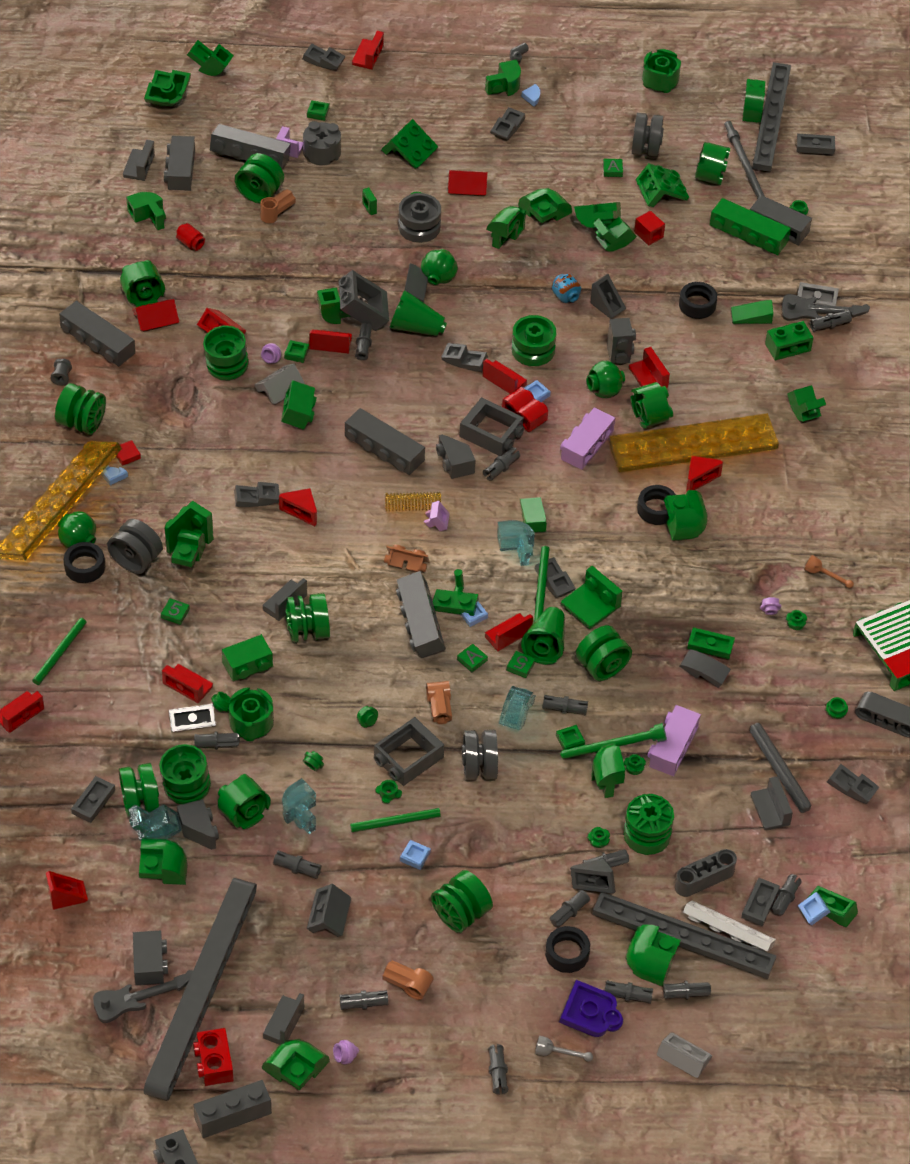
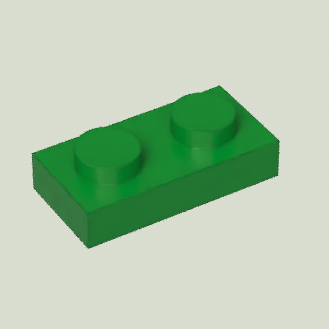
M693 627L687 649L730 659L735 637Z

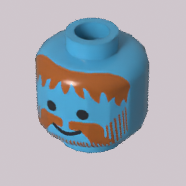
M560 274L553 281L552 291L561 302H574L579 298L581 285L571 274Z

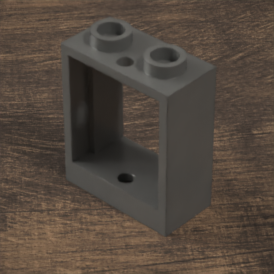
M353 270L339 280L340 309L361 323L371 324L374 331H377L389 322L387 291ZM358 295L366 299L368 304L359 299Z
M481 397L461 421L459 437L498 456H502L513 447L517 437L520 438L525 429L523 427L524 417ZM487 416L508 426L509 429L499 438L477 426Z
M416 717L374 745L375 762L380 767L383 766L389 772L391 778L403 786L444 758V744ZM412 738L427 754L406 769H403L388 754Z

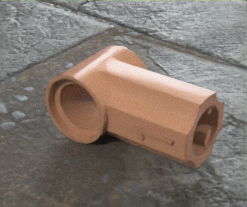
M286 189L273 198L266 197L262 199L260 206L261 220L265 223L276 222L278 214L295 204L296 198L292 192Z
M449 681L426 683L427 700L431 704L433 722L446 724L452 720Z
M393 960L387 964L383 974L384 981L404 989L408 996L416 1000L423 999L434 980L433 976L424 969L417 968L413 970Z

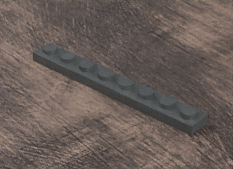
M773 62L752 169L771 172L791 65Z
M601 892L593 909V915L633 930H637L641 925L659 926V932L681 940L679 947L766 979L769 978L776 961V955Z

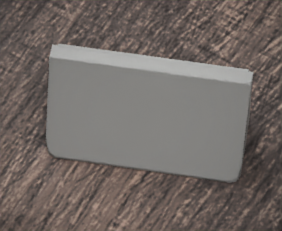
M800 282L797 296L806 299L816 297L817 301L813 303L814 305L836 306L839 288Z
M670 1033L661 1042L657 1052L658 1057L695 1078L701 1075L712 1058L710 1053L674 1033Z

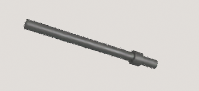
M726 121L724 125L728 132L727 137L734 145L757 199L761 195L765 196L741 145L738 131L734 129L731 121Z

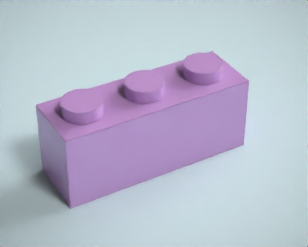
M595 407L589 414L586 413L582 423L573 429L568 440L565 439L560 447L562 451L561 460L583 470L614 432L615 417Z
M678 705L675 706L672 713L668 712L664 722L666 724L667 740L657 741L656 745H651L648 752V757L650 758L649 767L675 776L699 728L701 714Z

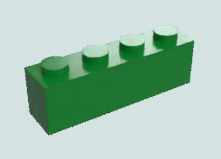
M724 198L711 211L710 226L775 255H779L789 242L790 227Z

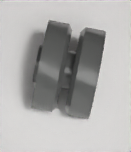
M637 112L632 154L642 155L645 144H648V156L658 157L663 139L664 128L662 126L664 116L653 115L651 125L647 126L648 115Z
M424 193L410 194L403 198L399 203L398 229L400 234L409 241L419 243L428 242L437 237L441 228V205L435 197Z
M128 519L120 527L119 532H116L107 542V548L112 558L121 567L136 574L143 573L152 560H155L163 550L162 542L157 533L146 523L137 519Z
M495 729L482 732L481 744H479L476 730H464L462 765L464 766L465 780H477L480 765H482V773L485 779H497L498 746Z

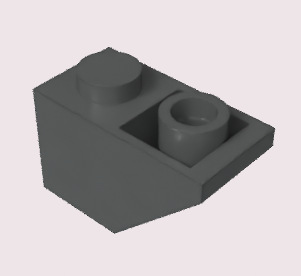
M443 434L439 435V444H436V451L439 457L442 456L443 468L445 472L448 471L451 479L475 474L476 460L470 446Z
M204 800L178 805L177 816L183 837L211 850L216 849V839H219L216 825L212 826L211 824L213 820L210 807L206 808Z

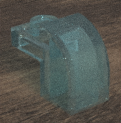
M517 520L499 521L497 525V538L500 551L517 550L520 566L529 565V558L533 556L535 537L532 528L526 523Z
M512 686L504 702L499 724L520 730L525 725L529 708L534 704L536 695H533V692L527 689Z
M301 778L290 785L283 794V818L287 824L294 820L295 824L300 829L303 828L308 834L315 831L316 817L309 810L316 806V792Z
M164 804L150 813L137 805L128 809L130 825L137 831L140 841H142V838L168 839L181 832L177 812Z

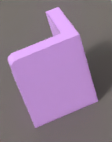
M282 126L276 139L291 143L290 156L298 158L303 149V142L291 140L290 128Z

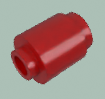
M189 223L178 227L176 238L195 251L203 247L205 238L201 232Z

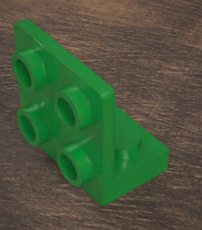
M412 119L381 150L386 155L391 150L393 152L397 150L414 169H417L438 148V145Z
M648 163L635 179L647 205L650 207H654L664 194L686 201L689 199L687 189L680 179V174L675 170H669L660 165L656 166Z
M194 501L184 506L165 525L167 553L172 554L174 552L181 529L204 533L206 544H210L214 540L212 513Z
M591 566L586 570L585 583L561 600V605L591 629L621 607L623 591L594 566Z

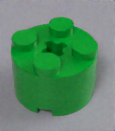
M657 49L655 53H652V51L647 53L644 58L642 73L644 87L662 91L663 93L671 92L677 86L680 77L681 60L677 58V54L666 49Z
M704 142L695 178L721 185L723 179L721 172L725 173L728 163L724 159H728L731 148Z
M140 261L123 267L120 284L129 303L135 304L136 307L158 302L157 299L164 295V282L158 269L151 261Z
M654 382L631 390L634 395L630 396L632 409L635 417L641 418L642 422L639 424L642 428L666 422L669 418L673 417V410L667 400L669 393L665 386L661 387L659 383Z
M243 688L232 695L229 703V724L232 731L238 733L246 741H254L256 738L266 735L273 728V700L266 691L259 688L257 690Z
M247 774L240 775L238 779L232 781L229 785L222 786L218 791L220 796L218 799V809L236 828L248 829L256 825L264 817L262 813L265 808L269 809L271 804L270 796Z

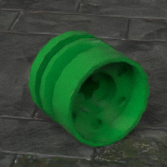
M225 325L215 327L206 334L203 347L208 372L220 380H232L243 375L248 369L249 364L244 334L238 328Z
M69 383L64 387L58 398L55 408V421L57 424L68 428L75 426L77 431H83L85 434L92 435L98 429L103 419L106 397L104 394L94 390L86 392L84 387Z
M324 593L310 594L308 605L304 604L301 595L298 596V606H295L293 596L287 597L285 609L286 623L292 642L299 641L298 632H302L303 641H307L308 631L312 630L315 640L330 638L328 608Z
M183 744L176 745L164 753L159 766L164 791L168 798L177 804L202 800L209 793L211 787L207 760L202 750L193 745Z
M642 794L635 797L629 803L624 825V839L627 845L635 852L644 855H655L662 852L669 845L674 821V810L669 801L655 794Z
M467 870L459 872L451 878L449 884L442 885L440 889H437L431 895V902L438 916L450 929L457 933H462L475 922V919H480L493 908L492 898L485 885L478 877Z

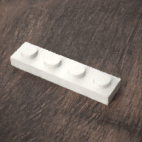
M695 901L688 902L683 913L689 915V919L698 923L703 921L709 924L710 929L716 932L724 931L730 934V938L738 942L746 941L752 944V947L768 952L772 949L776 940Z

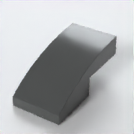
M311 44L303 54L302 60L322 68L337 70L345 59V55L330 47L325 51Z
M508 107L503 117L498 118L490 133L508 140L523 123L525 113Z
M447 343L441 358L443 361L454 366L482 372L483 361L488 359L487 352L469 351L467 345Z
M258 482L256 487L236 485L234 489L235 507H258L278 503L279 484Z
M555 557L548 561L546 587L558 598L575 591L576 588L567 572L561 570ZM540 563L536 564L534 568L538 575Z
M691 649L687 652L679 666L696 679L701 675L717 688L723 684L731 670L714 658Z
M842 764L838 766L827 781L828 784L843 794L866 804L879 789V786L865 775L861 774L858 777Z

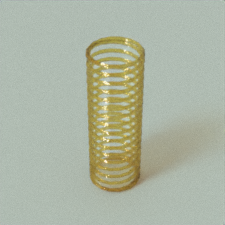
M437 491V493L433 492V495L432 492L430 494L423 492V496L422 492H420V495L418 492L416 494L413 492V496L411 492L410 495L407 492L406 494L403 493V497L401 492L400 495L397 492L396 495L393 493V498L392 493L390 495L385 493L386 512L387 497L389 512L391 504L392 511H394V500L395 511H397V497L399 512L401 503L402 511H404V499L405 511H407V497L409 511L411 502L412 511H414V498L415 510L417 511V497L419 511L421 501L422 511L424 510V497L426 511L427 497L429 510L431 500L432 503L434 502V497L435 502H437V497L438 501L441 502L440 491Z

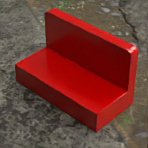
M376 31L373 40L362 39L352 60V65L373 70L384 47V32Z
M449 170L448 193L486 195L488 172Z
M174 299L133 308L134 316H137L141 331L179 323Z
M211 308L205 309L197 323L207 333L215 327L223 325L238 328L243 334L246 333L243 327L224 313Z
M310 330V350L347 354L350 352L351 333Z
M652 347L645 348L643 360L629 364V370L640 386L657 382L661 387L665 386L668 388L670 373Z
M488 359L483 361V377L509 394L527 385V379L496 360L491 362Z
M518 613L486 631L485 638L498 652L523 638V635L533 625L534 617L531 614L523 617L521 613Z
M177 664L175 668L166 665L162 670L164 685L196 703H199L213 688L212 682L180 664Z
M26 691L0 709V725L10 734L44 710L43 696L38 691L33 694Z

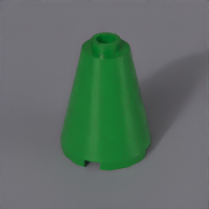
M404 290L400 298L401 301L390 323V328L438 336L439 333L443 334L447 325L444 322L445 317Z
M557 607L547 608L523 635L521 640L523 653L536 658V663L544 665L554 664L562 657L565 639V615L563 611Z

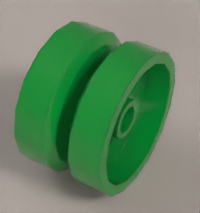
M256 153L252 154L236 173L234 182L239 192L245 198L254 203L261 204L262 199L272 197L284 182L285 176L282 168L274 159L265 154Z
M528 315L515 322L512 331L511 348L512 355L518 362L527 366H541L553 359L557 336L556 327L553 322L539 315Z
M609 625L601 626L590 632L576 649L577 659L584 667H587L588 672L597 681L608 680L618 674L628 664L632 656L631 647Z
M151 763L138 766L137 780L134 770L130 766L119 768L121 791L128 818L140 815V801L143 802L144 810L148 814L159 812V791Z

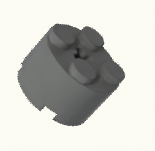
M312 121L308 124V127L303 132V155L309 159V162L315 165H329L330 161H337L340 158L341 132L337 124Z

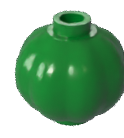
M445 249L432 250L423 258L421 270L428 278L430 284H446L456 276L458 265L454 256Z
M610 361L596 363L586 378L588 389L590 391L599 390V393L594 394L605 399L617 395L622 388V383L625 382L624 372L620 371Z
M77 511L72 514H66L60 519L58 523V537L65 547L69 548L80 542L95 543L96 524L87 513Z

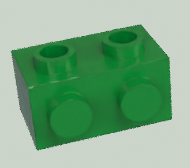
M801 321L767 330L765 345L776 361L810 352L814 337L805 322Z
M294 380L291 381L285 393L281 422L301 429H305L307 423L312 422L315 413L312 409L317 399L314 396V387Z
M261 634L222 649V663L232 681H236L273 667V653Z

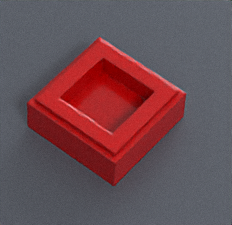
M132 440L113 447V452L122 466L141 459V454Z

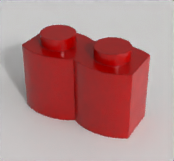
M523 387L518 388L503 398V408L524 417L523 427H525L524 430L527 432H531L548 420L547 406L543 402L534 399L533 394Z

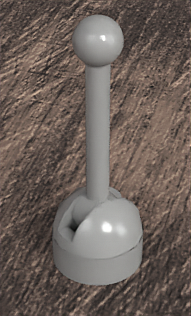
M540 1035L538 1037L535 1050L536 1055L547 1056L552 1051L584 1058L587 1062L593 1059L591 1052L581 1053L555 1047L549 1038Z

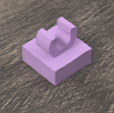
M440 501L433 502L431 510L425 512L429 519L424 520V523L429 528L436 526L439 531L447 530L450 513Z

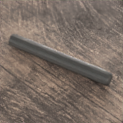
M760 723L751 725V734L801 813L809 811L811 809L810 801Z

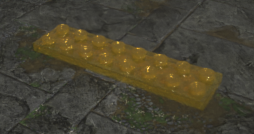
M768 413L609 436V444L618 472L687 463L691 461V456L714 459L776 450L779 447V442Z
M107 441L87 442L78 455L72 458L71 463L60 472L59 477L48 486L45 493L35 501L32 508L23 515L19 523L12 527L11 532L6 538L0 541V559L27 560L122 449L120 444Z

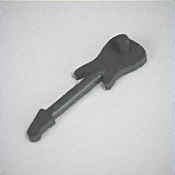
M787 294L782 302V317L787 321L801 318L816 319L823 317L817 313L836 314L849 310L853 318L868 313L870 306L867 304L863 306L852 305V307L814 305L813 303L817 301L816 297L806 299L797 295Z
M188 970L186 974L176 976L172 981L131 994L132 985L130 984L116 991H99L93 996L97 1016L102 1023H109L125 1012L143 1010L146 1008V1003H139L137 1001L177 989V991L182 990L187 986L193 971Z

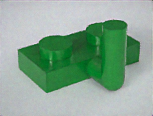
M456 569L454 571L455 590L436 589L433 599L435 611L461 615L465 612L470 616H474L477 602L479 601L478 594L463 592V572L461 569Z

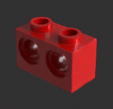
M220 1028L197 1032V1042H193L195 1057L200 1056L201 1063H197L199 1078H204L205 1086L233 1082V1067L226 1029ZM209 1045L216 1046L214 1048H207ZM213 1066L219 1067L218 1069H210Z

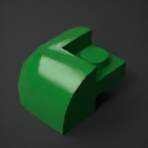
M155 70L152 82L148 84L144 97L145 102L160 106H174L180 103L186 94L191 73L172 70V73Z
M549 188L537 189L521 197L518 206L525 210L529 217L534 215L541 223L551 218L558 221L572 214V206L558 192Z
M620 202L574 206L577 219L581 224L589 228H596L593 223L598 219L608 226L618 217L621 218Z
M509 206L495 215L486 229L492 232V247L500 249L508 238L516 240L525 229V210L521 207Z
M688 490L686 494L665 497L664 502L669 516L667 525L671 539L685 540L699 537L705 531L708 522V514L701 493L696 490Z
M616 743L603 746L596 754L592 764L591 781L596 780L599 790L603 789L604 798L613 797L615 784H622L625 779L626 770L620 747L616 746Z
M142 838L139 878L162 879L163 884L186 885L188 863L187 855L183 848L177 842L167 839Z
M641 925L637 928L627 949V963L633 970L634 975L663 987L681 940L659 932V926Z
M301 1039L287 1040L278 1046L262 1065V1070L279 1082L285 1080L300 1091L311 1077H317L330 1062L328 1055Z

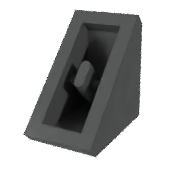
M609 274L604 275L592 284L590 303L607 317L613 318L626 309Z
M604 859L570 867L573 889L613 894L616 892L613 870Z

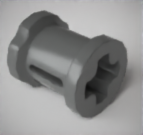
M57 359L54 362L55 370L51 374L50 379L54 384L63 386L69 381L68 373L71 371L72 365L67 359Z

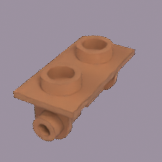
M400 545L386 547L389 555H385L384 563H388V566L402 569L405 561L408 562L406 570L426 572L427 564L424 562L429 563L430 560L424 551L417 549L408 551Z

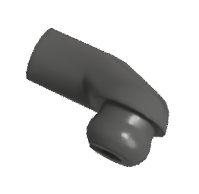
M522 43L510 50V60H517L518 63L521 62V54L529 50L528 45Z

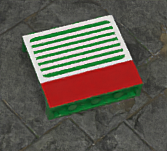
M910 600L904 603H897L889 609L880 610L867 618L859 619L855 623L853 632L854 637L859 635L865 637L892 674L890 687L893 691L910 685Z

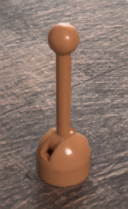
M811 555L804 570L813 574L821 571L844 583L847 588L854 586L852 580L847 581L824 569L821 560L814 555Z

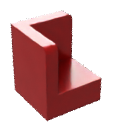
M648 211L635 219L634 232L648 246L664 238L665 223L652 211Z

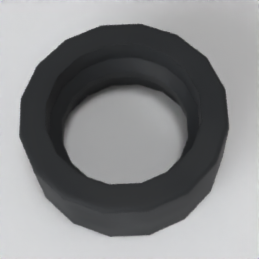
M691 282L680 291L679 307L686 316L703 319L712 315L716 310L717 292L710 284ZM702 296L709 300V302L697 305L691 303L687 298Z
M651 485L644 488L638 497L637 509L640 517L650 524H666L669 519L667 509L656 511L647 507L645 503L652 499L664 500L666 496L676 495L674 491L663 485Z
M90 542L76 543L69 547L64 554L63 560L66 575L77 583L94 582L104 573L105 558L102 549L98 545ZM83 556L92 557L97 560L94 566L87 569H78L72 565L75 559Z
M570 926L560 927L551 932L547 938L545 956L553 969L562 973H573L585 967L590 954L588 936L582 930ZM561 941H573L581 947L582 952L576 958H562L554 952V946Z

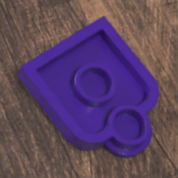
M576 980L559 1023L588 1035L601 1037L607 1031L614 1032L619 1030L623 1024V1017L616 1009L617 1000L611 993Z

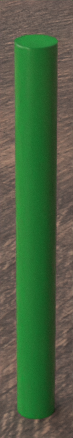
M548 546L541 547L534 622L544 611L550 551Z
M84 618L78 619L32 679L34 684L40 685L87 623Z
M439 808L350 823L351 832L441 817Z

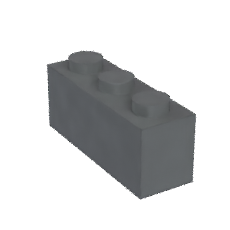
M172 136L171 143L167 144V155L169 157H166L165 166L168 170H164V182L168 183V190L191 191L195 158V136Z
M761 195L750 208L751 211L790 227L789 241L798 246L810 232L811 217Z
M263 1080L193 1104L194 1118L202 1138L272 1114L271 1098Z

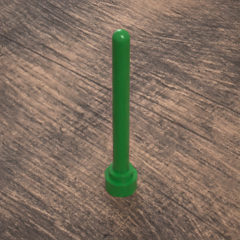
M660 723L650 728V731L562 750L560 756L566 759L599 751L603 746L616 743V746H624L650 739L662 742L667 740L663 723Z

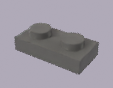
M797 133V152L835 154V136Z
M95 776L71 808L72 814L92 823L114 793L115 785Z
M758 878L741 918L763 926L777 897L780 886Z

